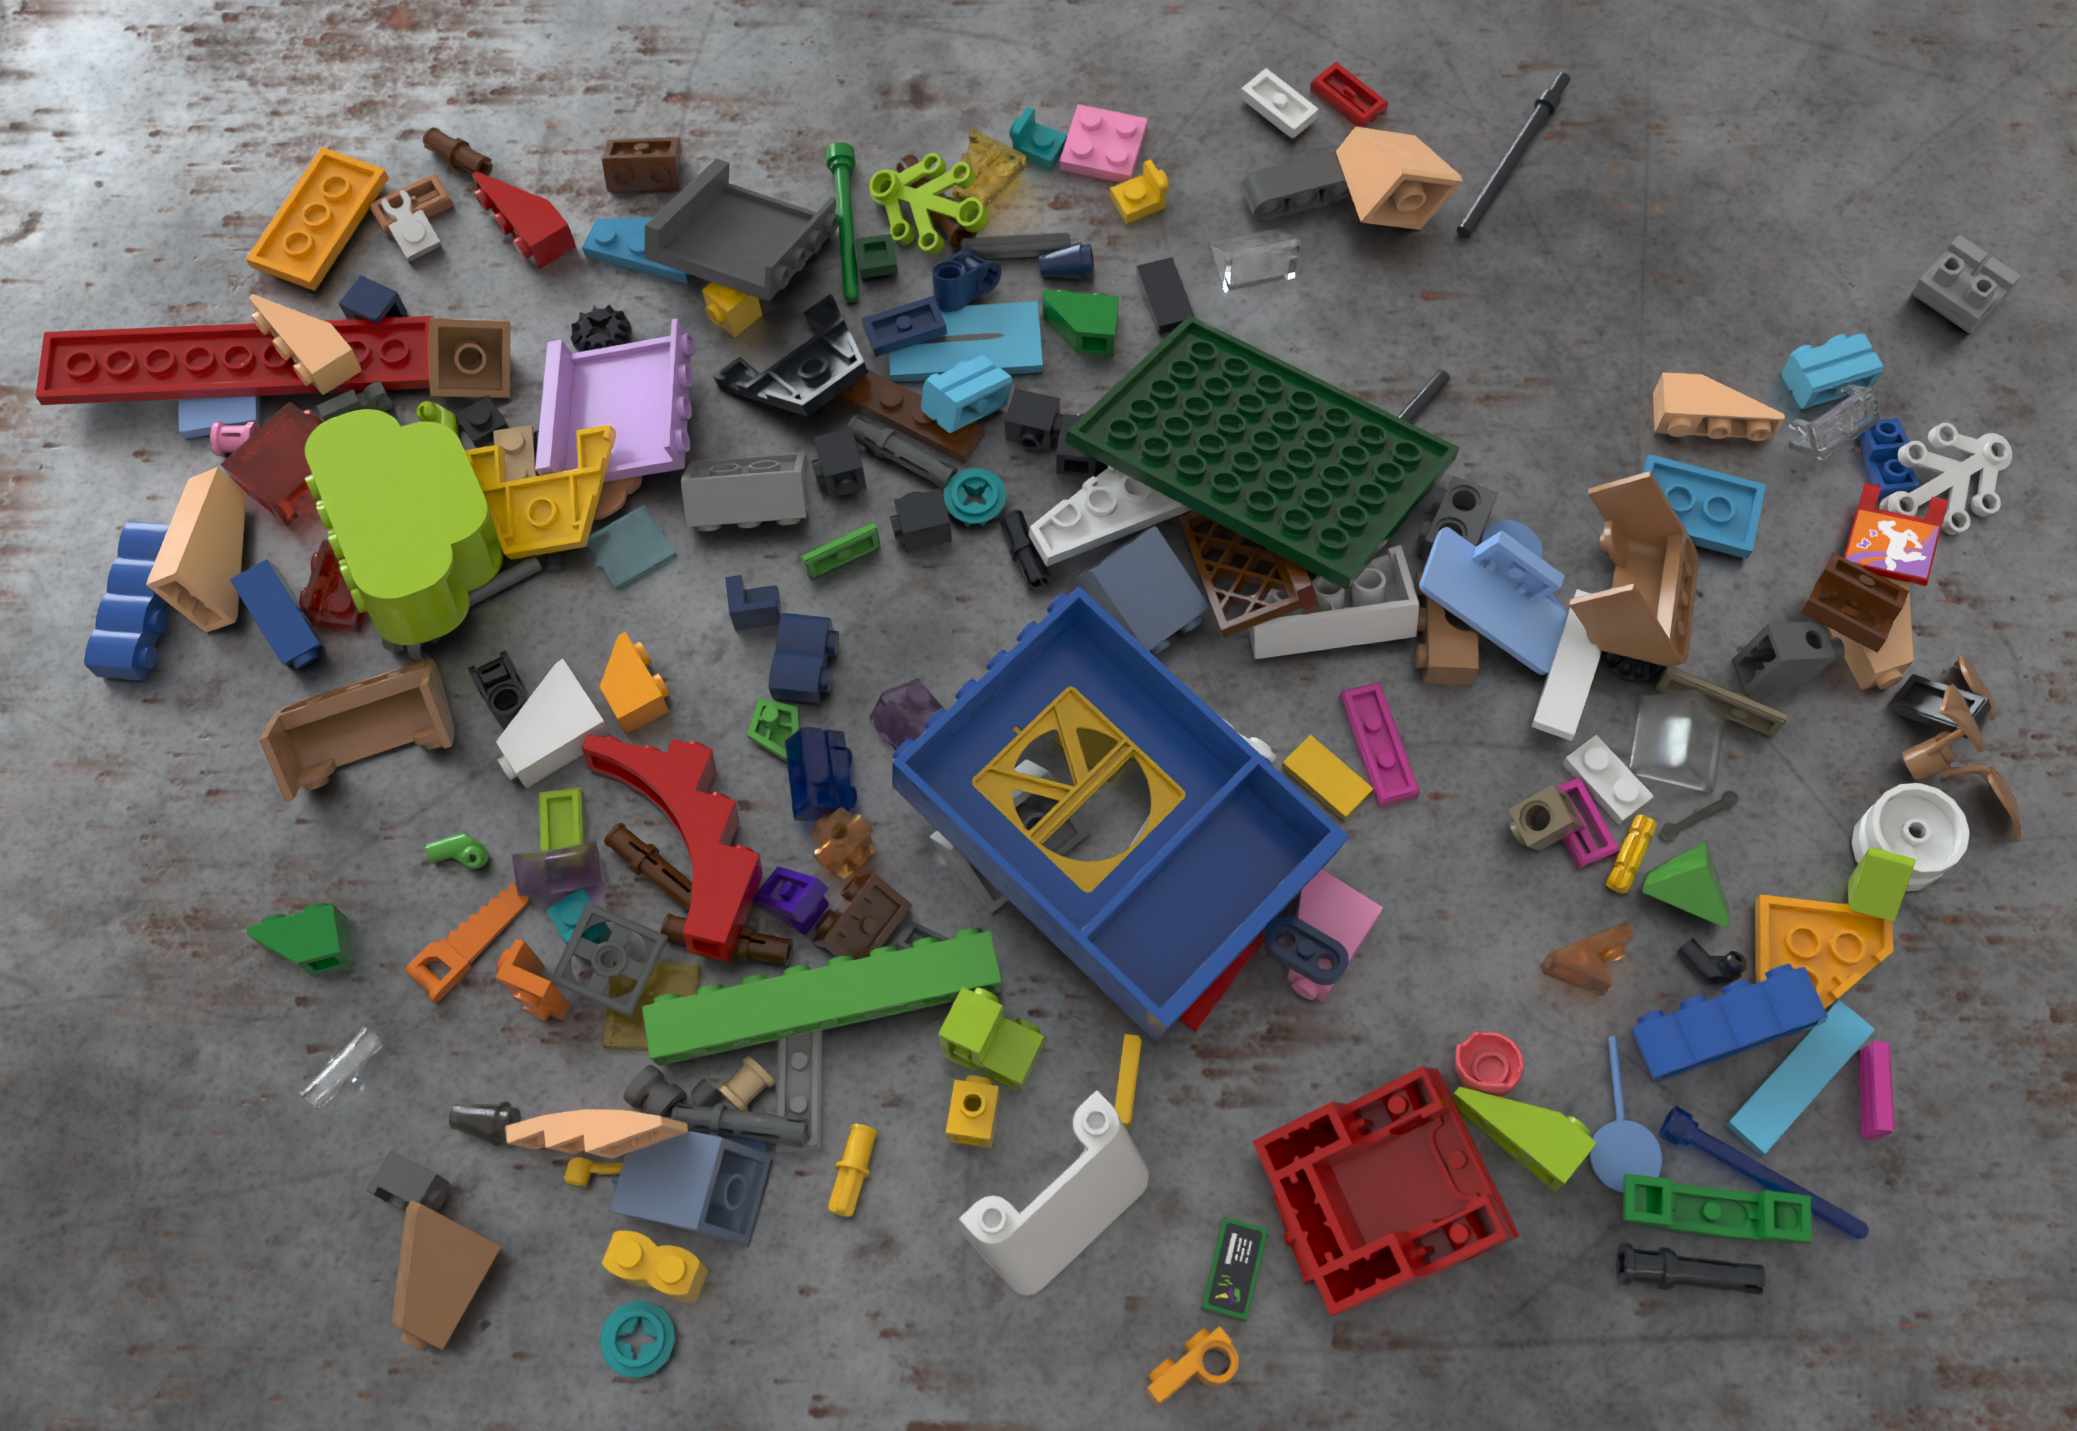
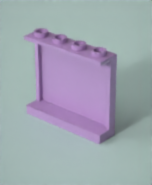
M677 318L672 319L671 336L573 354L562 339L547 342L535 470L539 475L577 469L576 430L608 424L616 430V438L604 482L685 469V454L690 450L687 420L692 417L689 388L693 387L694 384L690 366L691 356L695 355V343L691 333H686Z

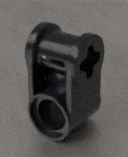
M506 650L500 652L499 658L478 668L474 665L468 668L479 693L498 724L504 730L528 700L521 685L522 680ZM517 703L511 710L504 711L507 706Z

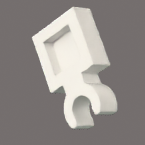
M401 190L399 193L403 200V205L400 208H392L386 198L382 199L381 202L387 216L397 220L388 226L407 261L410 262L442 245L423 210L411 213L413 209L411 199L406 191Z

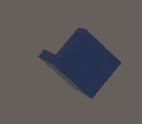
M361 275L358 276L338 302L347 319H366L375 324L380 323L387 312L398 317H404L407 314V310L398 292Z
M741 575L725 577L729 614L735 631L779 624L782 611L779 589L776 585L746 589Z

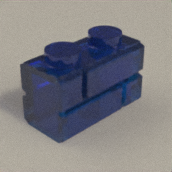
M807 726L800 728L785 740L793 818L797 821L838 823L854 811L857 802V791L851 785L849 772L852 763V752L850 748L846 747L844 731L830 729L823 731L822 728Z

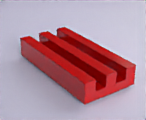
M1334 62L1311 81L1310 90L1357 127L1366 128L1369 121L1373 123L1379 113L1384 114L1387 111L1389 102L1338 62ZM1331 76L1340 81L1343 85H1345V87H1343L1337 81L1331 78ZM1355 95L1359 96L1362 100L1368 103L1371 106V108L1368 107L1361 100H1359Z

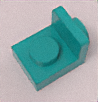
M1031 107L1026 108L1021 118L1016 117L1009 131L1014 156L1051 171L1063 152L1068 136L1036 123L1035 109Z
M583 887L545 910L566 945L587 902L593 903ZM606 923L597 924L582 934V938L599 945L604 941V937L611 933V930Z

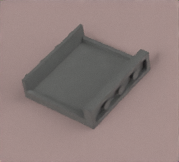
M716 158L645 225V259L770 301L780 289H784L787 286L789 279L797 271L803 269L809 257L820 250L822 243L829 236L835 234L839 224V215L836 214L837 198L831 197L818 212H814L730 184V163Z

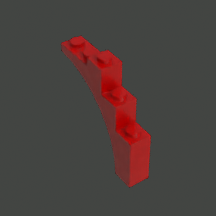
M587 734L581 748L588 770L615 778L646 796L665 813L685 843L693 868L692 900L683 930L688 953L729 963L763 876L760 853H756L743 845L730 846L739 824L736 800H732L718 792L708 794L717 771L713 750L696 741H688L686 743L672 739L669 749L665 753L650 745L640 747L624 743L613 736L599 737Z

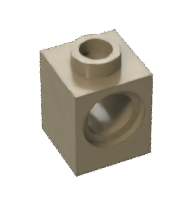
M1553 784L1508 809L1514 822L1510 823V828L1517 841L1522 846L1526 844L1527 847L1538 851L1585 827L1566 791ZM1547 809L1550 814V822L1545 829L1538 831L1535 826L1536 816L1541 811Z

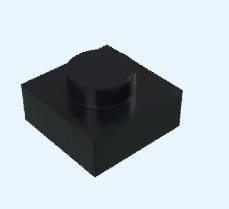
M489 396L455 414L459 424L475 448L483 447L493 441V431L509 428Z

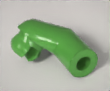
M465 833L426 844L427 855L432 864L454 858L467 868L478 869L484 866L488 859V851L485 846Z

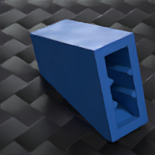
M266 559L229 579L282 665L289 667L294 664L298 669L319 657L316 651L324 646L278 567Z

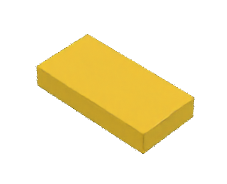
M1311 734L1282 763V769L1342 821H1345L1372 794L1374 789Z
M1124 1034L1115 1101V1111L1127 1132L1130 1131L1142 1041L1140 1036Z

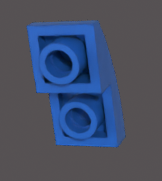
M1899 418L1861 421L1858 426L1862 455L1870 483L1881 486L1878 500H1882L1898 491L1910 493L1921 485L1913 468L1905 467L1898 459L1899 449L1910 442Z

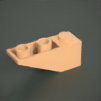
M256 295L249 297L256 313L251 315L253 321L264 335L271 333L275 337L272 343L285 361L289 358L294 360L296 364L293 368L306 386L313 383L318 391L324 395L362 371L352 348L330 323Z
M1663 372L1653 392L1655 433L1669 434L1674 437L1698 435L1708 436L1712 439L1734 437L1748 438L1751 441L1773 440L1785 419L1783 413L1702 374Z

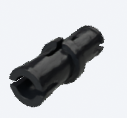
M1012 510L1002 516L1003 518L999 519V523L1011 547L1009 554L1012 560L1018 563L1027 588L1036 590L1046 586L1048 581H1051V575L1029 537V528L1021 510Z

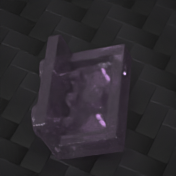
M917 678L882 692L870 715V721L896 751L907 739L912 738L915 741L926 731L924 725L927 720L943 707Z

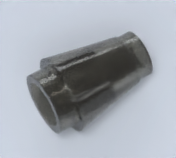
M507 1101L456 1103L449 1116L451 1129L459 1130L462 1133L495 1146L507 1143L505 1126L521 1122L519 1109L512 1107Z

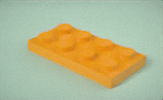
M321 147L247 256L246 260L250 267L315 291L369 210L368 204L375 201L388 181L389 177L386 170Z

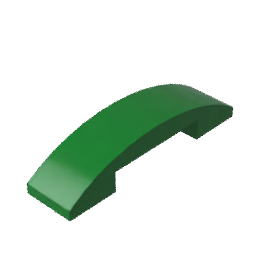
M1634 1174L1624 1175V1222L1664 1231L1721 1239L1809 1244L1812 1242L1811 1196L1767 1190L1760 1193L1675 1184L1672 1183V1179Z

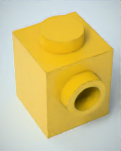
M711 282L702 290L706 302L705 312L714 324L724 328L734 338L762 316L758 297Z
M966 1076L965 1081L954 1079L946 1127L948 1142L992 1149L1000 1091L999 1086L992 1085L991 1079L981 1076Z

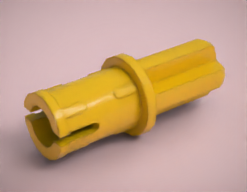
M851 1124L850 1133L842 1159L835 1163V1169L838 1170L828 1203V1210L835 1215L851 1217L854 1214L863 1180L870 1176V1170L867 1169L875 1138L878 1135V1131L872 1127L862 1124Z

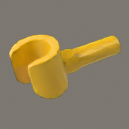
M575 1157L568 1162L564 1180L567 1184L587 1187L591 1173L597 1175L620 1174L623 1163H601L582 1157Z

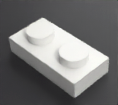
M1267 68L1241 88L1240 98L1292 139L1318 119L1319 109Z
M1597 735L1568 755L1562 763L1575 779L1581 777L1589 794L1618 826L1649 804L1654 797Z

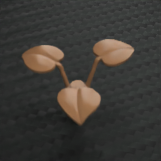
M1963 655L1958 657V661L1953 666L1961 669L1973 694L1989 699L1991 709L1987 715L1991 721L1997 718L1996 708L1988 688L1980 679L1973 665ZM1952 684L1947 687L1944 693L1939 713L1951 719L1960 728L1953 733L1943 731L1923 743L1902 751L1903 759L1917 782L1937 773H1941L1944 779L1962 774L1981 775L1992 786L2012 819V841L2018 840L2021 836L2018 805L2012 791L1993 766L1988 767L1987 765L1951 767L1950 763L1957 761L1950 743L1964 735L1969 738L1979 753L1985 751L1979 728L1971 716L1969 707L1958 688Z

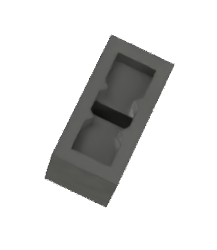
M1453 476L1447 490L1439 488L1431 507V510L1437 512L1433 522L1426 519L1417 539V542L1424 544L1419 559L1426 560V557L1430 555L1437 533L1445 527L1452 529L1476 547L1498 492ZM1455 506L1465 507L1468 511L1458 510Z

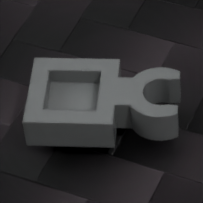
M375 382L367 386L358 395L352 389L317 405L324 421H327L331 418L362 409L385 412L391 409L393 404L382 383Z

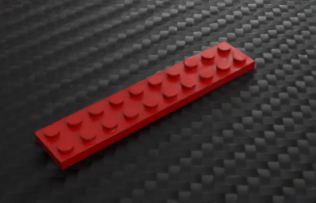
M434 316L383 318L378 324L366 319L322 320L330 323L352 348L362 370L327 393L347 392L352 389L354 392L364 391L367 386L375 382H381L385 390L430 388L427 347L429 319ZM255 323L44 332L35 397L41 405L311 394L320 392L313 383L306 386L301 381L293 368L296 363L292 358L286 361L282 358L272 343L275 337L271 333L264 335Z

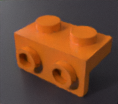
M516 939L512 947L507 948L500 956L497 963L498 973L495 978L512 995L515 1001L524 1005L523 1010L526 1013L544 1021L547 1020L549 1015L563 1021L571 1005L551 981L540 977L545 965L526 942Z

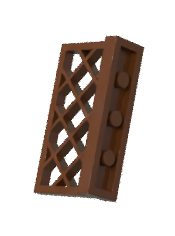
M1196 511L1178 517L1224 638L1302 608L1305 615L1321 610L1305 568L1271 550L1266 551L1267 548L1259 544L1256 548L1243 545L1242 542L1245 537L1238 533L1235 534L1231 541L1217 538L1224 526ZM1206 521L1214 523L1207 535L1193 532L1191 527ZM1211 547L1225 550L1218 563L1204 559ZM1235 553L1250 557L1243 569L1228 566ZM1260 560L1274 563L1268 576L1253 572ZM1221 575L1236 578L1229 591L1215 588ZM1246 582L1261 585L1254 598L1239 594ZM1271 588L1287 592L1289 596L1275 603L1264 601ZM1233 603L1248 607L1242 616L1226 621L1225 615Z

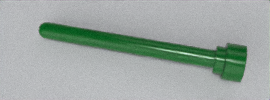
M838 142L826 148V165L831 170V173L835 175L844 298L848 302H855L859 297L849 178V174L856 164L855 150L848 143Z

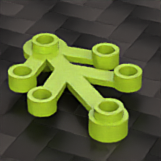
M929 153L921 162L901 173L883 169L872 176L869 183L871 197L878 205L885 206L891 225L889 234H892L895 242L905 246L911 243L915 237L914 228L904 220L900 201L910 204L920 236L918 245L925 253L931 256L937 255L943 249L944 240L934 230L929 211L957 219L969 232H980L988 226L989 210L979 199L967 198L963 202L957 203L937 196L956 185L960 188H968L974 183L976 173L966 162L955 164L950 171L945 173L947 168L946 162L937 153ZM937 162L936 167L930 170L931 166ZM967 171L966 175L962 179H959L960 175L963 172ZM926 175L934 179L917 189L908 187ZM906 228L904 234L899 236L900 232ZM935 238L933 244L928 246L929 241Z

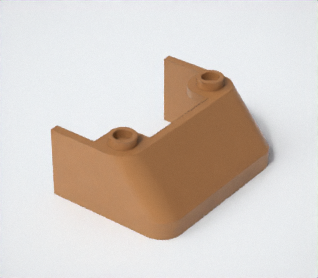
M1651 471L1589 488L1588 495L1605 520L1604 533L1600 535V545L1604 555L1610 556L1615 564L1612 589L1572 598L1570 599L1569 606L1586 629L1590 643L1596 644L1601 651L1666 667L1686 663L1699 568L1698 554L1693 540Z
M427 659L284 706L274 712L259 741L284 800L287 802L295 798L299 787L304 786L305 790H312L327 784L330 781L328 776L338 766L413 741L418 746L425 745L427 750L441 746L444 749L452 747L455 726L435 660Z

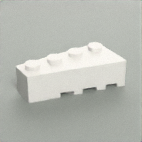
M1398 545L1389 548L1387 555L1373 559L1348 590L1317 575L1314 580H1311L1321 609L1320 611L1305 615L1302 608L1248 628L1255 659L1416 637L1419 602L1402 546ZM1272 588L1264 601L1275 603L1289 596L1287 592Z

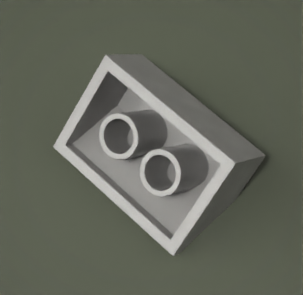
M806 452L689 460L681 479L687 527L698 526L700 531H712L721 528V524L737 523V526L740 528H751L759 526L761 521L776 520L777 524L780 525L800 522V518H806L808 511Z
M1027 759L1015 768L1016 772L1056 782L1048 770ZM1019 790L1012 792L1015 809L1027 830H1031L1059 802L1058 800ZM1074 813L1042 845L1050 851L1063 856L1088 836V833ZM938 831L929 836L950 869L990 913H994L1008 901Z

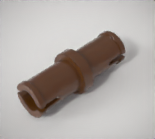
M436 127L428 129L424 134L422 140L425 144L424 148L445 158L446 163L454 168L461 167L472 174L479 172L486 176L492 171V159L471 149L469 143L461 138L454 139Z

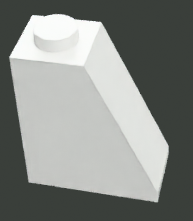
M564 659L555 663L496 741L504 754L497 759L510 780L518 776L526 789L583 755L581 747L587 734L599 737L612 736L604 720Z

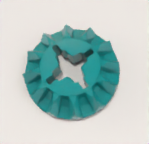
M969 468L958 472L948 481L944 490V503L953 520L958 519L967 527L971 523H979L984 527L987 521L993 518L998 519L1003 507H1006V488L1002 480L995 473L982 468ZM967 493H971L974 496L982 493L983 504L977 502L968 504Z
M632 1301L618 1307L608 1317L601 1332L600 1347L606 1363L618 1374L634 1379L655 1374L663 1364L669 1361L673 1346L676 1343L674 1322L660 1306L649 1301ZM642 1319L641 1325L643 1326L644 1333L653 1339H657V1341L642 1345L636 1360L637 1354L634 1353V1346L624 1340H620V1337L628 1338V1335H635Z

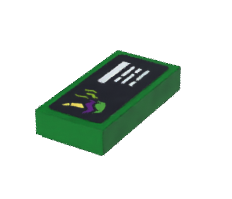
M1223 1217L1201 1310L1244 1322L1247 1321L1268 1232L1267 1228Z

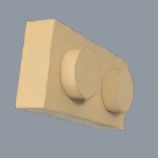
M532 425L493 431L494 445L498 444L505 452L506 481L538 476L535 470V431Z

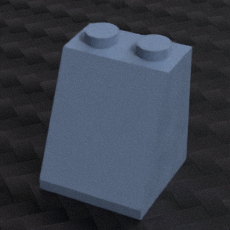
M1156 526L1131 538L1071 580L1075 588L1081 587L1153 655L1158 654L1171 644L1168 637L1176 631L1180 630L1182 634H1185L1203 621L1199 615L1210 608Z
M688 1131L682 1135L625 1155L620 1176L614 1188L610 1212L748 1246L772 1156L723 1137Z

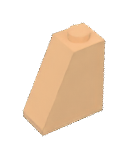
M1883 577L1909 591V582ZM1910 591L1903 609L1893 622L1886 642L1878 653L1829 628L1833 637H1838L1842 640L1845 647L1844 658L1861 690L1878 685L1879 689H1885L1899 683L1903 679L1902 674L1914 661Z

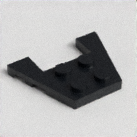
M829 294L803 312L807 323L819 332L817 335L762 373L758 372L744 359L738 357L712 376L717 386L722 390L809 416L869 372L834 297Z

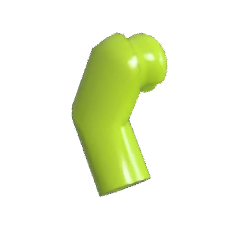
M429 401L419 404L416 414L420 421L443 424L452 429L458 436V420L453 412L440 404Z

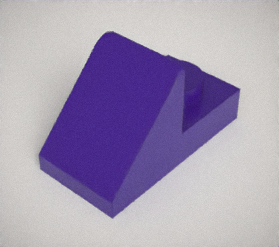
M777 866L755 894L753 901L797 932L806 935L829 905V901L824 897L829 888L817 877Z

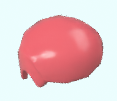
M1475 1031L1462 1044H1457L1455 1051V1073L1464 1088L1502 1097L1510 1093L1522 1079L1524 1074L1523 1055L1513 1040L1498 1032L1480 1033Z

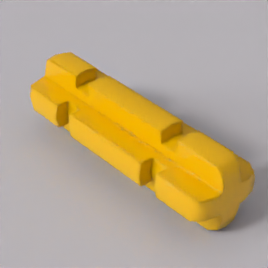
M1639 814L1632 821L1628 830L1629 833L1625 837L1613 865L1614 868L1606 881V886L1619 894H1626L1630 890L1635 879L1634 875L1639 870L1650 844L1649 841L1656 830L1657 823L1654 819Z

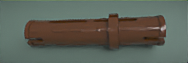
M623 823L614 826L606 835L604 844L630 864L629 868L636 875L643 874L689 913L693 882L659 855V849L651 843L645 844L628 830Z
M669 913L665 916L661 933L669 937L667 941L685 944L683 930L687 918L673 916V914ZM747 926L741 931L733 954L738 955V959L741 961L749 962L753 958L787 966L792 955L793 941L791 938L785 939L757 933L756 928Z

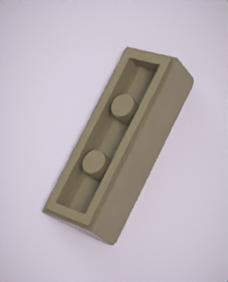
M1673 666L1664 667L1656 686L1658 691L1770 737H1774L1789 716L1779 709Z

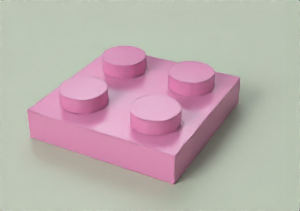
M1078 104L1059 161L1060 171L1118 183L1131 180L1147 131L1148 118Z

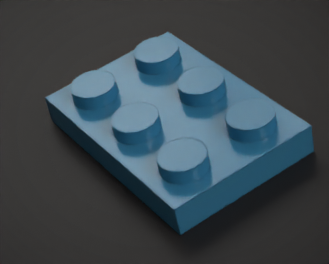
M1648 454L1644 461L1642 473L1651 471L1693 540L1694 545L1748 559L1753 552L1766 484Z

